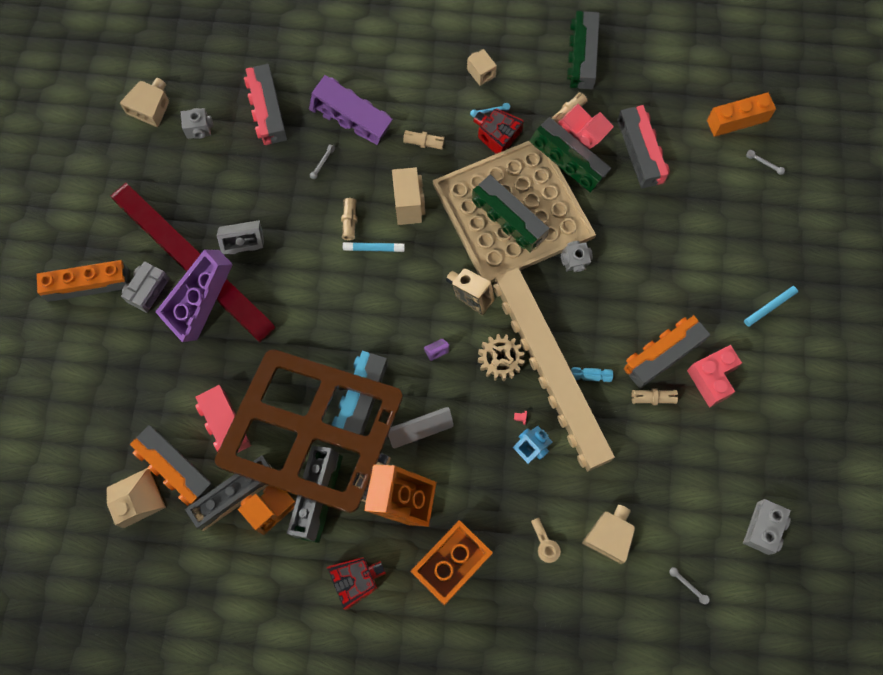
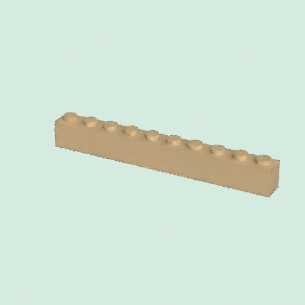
M517 267L496 276L493 285L494 292L497 297H501L503 301L502 308L506 315H510L512 319L511 326L514 332H518L521 337L520 344L522 349L528 351L531 357L529 362L532 369H537L540 375L538 378L539 383L543 389L547 390L549 394L548 401L553 409L556 408L559 414L557 416L562 428H566L569 434L567 439L571 447H575L579 454L577 456L579 464L589 472L611 462L615 457L519 268Z

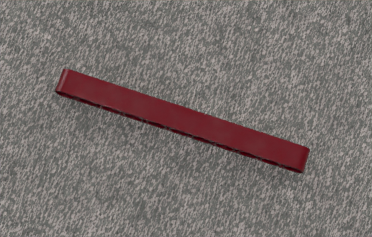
M124 183L110 195L114 202L186 272L201 255L127 183ZM227 279L225 280L216 301L257 341H263L276 327Z

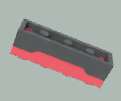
M269 64L246 68L247 77H244L246 88L251 91V93H248L250 105H254L255 108L251 112L254 122H258V126L255 127L258 139L262 138L264 145L286 141L287 136Z
M644 105L620 110L617 122L641 189L664 184L669 175V167L667 163H664L663 151L661 146L657 144L656 131L651 127L649 113L645 111Z

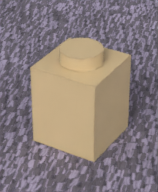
M484 49L474 52L467 58V70L479 86L496 77L497 65Z

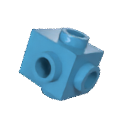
M537 426L532 430L527 428L519 435L520 440L513 448L529 464L536 458L541 460L549 452L547 448L553 442L548 437V434Z

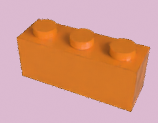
M769 92L714 107L707 122L715 137L768 122L774 114L776 107Z

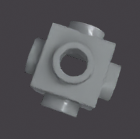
M205 108L181 111L182 129L187 139H200L205 136H211L210 128L213 127V120L211 115L208 116Z
M570 242L561 253V261L566 268V272L572 270L574 272L584 271L593 259L591 248L587 247L586 242ZM579 252L580 258L576 257L575 253Z

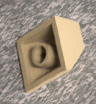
M148 468L107 487V506L116 526L126 528L166 508L153 475Z

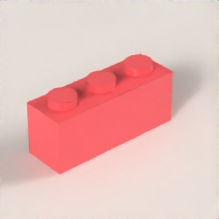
M220 385L196 396L198 404L195 405L200 416H205L207 423L204 425L209 435L213 434L216 442L213 444L217 452L236 415L224 389ZM245 436L238 453L251 446L247 436Z

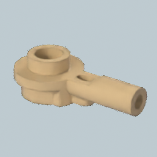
M536 518L531 522L540 541L538 556L546 563L555 562L560 556V547L555 541L548 539L540 518Z

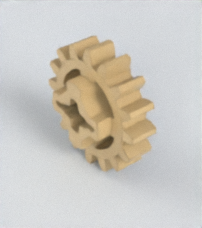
M497 334L495 340L492 337H488V344L486 342L482 343L483 349L478 351V355L482 357L478 358V363H483L480 370H487V377L492 374L495 381L498 379V376L505 381L507 375L512 379L514 378V372H520L519 366L524 364V361L521 359L524 357V352H519L522 345H515V338L509 341L508 335L501 339L500 335ZM511 351H513L515 355V361H513L514 359L510 355ZM487 354L492 359L491 364L487 361ZM502 355L505 356L504 359H503V358L500 359V360L497 359V357H501Z

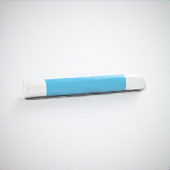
M343 242V251L404 252L405 244Z

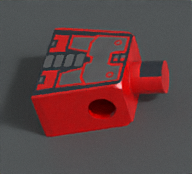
M493 109L489 116L478 112L473 122L480 126L478 130L479 139L495 154L505 151L511 146L522 132L524 122L522 119L499 109Z
M364 557L327 567L344 610L350 609L376 591L378 588L374 579L386 574L381 561L368 566Z

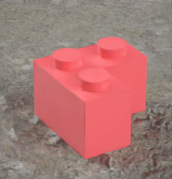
M579 104L570 109L558 122L561 127L588 149L597 145L614 127L601 112L591 118Z
M729 345L693 363L687 370L709 408L735 393L725 375L735 371L742 362L732 346Z

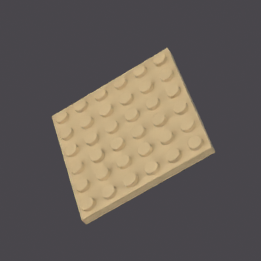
M529 141L433 180V186L478 275L489 280L491 283L495 282L496 276L517 267L519 270H523L562 253L570 242L579 241L580 243H585L596 237L593 228L558 165ZM492 175L550 228L548 237L535 247L531 253L527 249H522L513 236L507 235L502 230L501 225L490 220L482 208L479 209L474 205L472 190L487 176Z

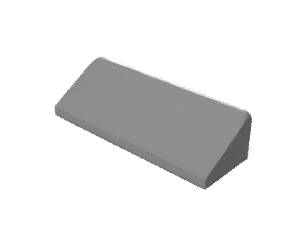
M445 407L391 427L388 437L392 447L397 448L452 428L453 420L450 409Z

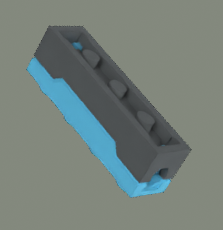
M362 351L360 357L357 356L353 365L355 369L354 374L382 383L388 362L385 357ZM348 390L346 397L342 396L339 408L341 410L339 416L334 417L332 426L363 436L376 398Z

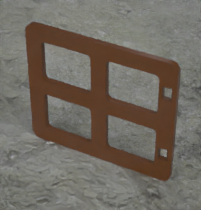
M269 350L265 353L217 452L215 463L220 469L347 513H353L359 508L371 479L373 465L377 464L402 402V392L400 389L278 350ZM277 369H285L321 381L310 409L305 416L262 403ZM337 388H345L382 401L368 436H362L322 422ZM384 411L390 413L386 424L380 421ZM259 420L298 434L281 470H276L237 456L252 421ZM320 440L360 454L348 487L344 492L299 478L300 470L313 441ZM358 474L364 476L360 488L354 485Z

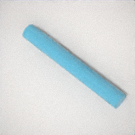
M794 286L790 287L746 318L744 323L750 327L798 293L797 288Z

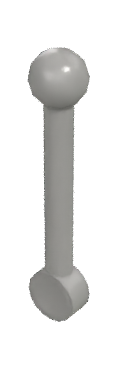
M330 144L327 147L326 154L316 169L310 173L311 179L317 178V173L330 153L334 152V145Z
M749 150L747 152V158H754L776 170L779 175L785 173L783 167H777L755 155V151Z
M673 567L670 569V575L676 576L698 596L700 603H709V597L702 595L679 574L677 568Z

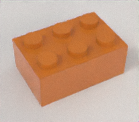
M373 465L364 511L406 525L429 527L437 482L394 465Z
M459 520L411 570V573L445 606L490 558L493 552Z

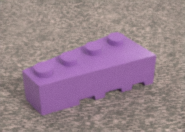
M324 75L312 92L310 111L315 113L318 110L324 113V118L331 120V118L336 119L341 127L345 129L353 128L355 134L378 145L390 127L392 118L386 112L379 111L368 100H363L356 96L354 91L344 88L334 78Z
M204 250L156 310V314L182 342L198 340L233 264L220 250Z

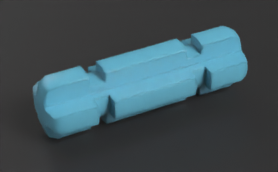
M579 367L571 369L575 380L580 378L585 381L603 380V382H611L613 380V370L604 369V371L595 368H584L581 370Z

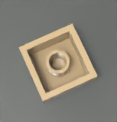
M417 167L392 170L398 225L422 223V215H425L422 175H417Z

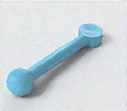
M504 103L500 107L479 111L473 109L470 114L472 117H475L478 112L484 114L492 112L493 109L507 112L510 110V104Z

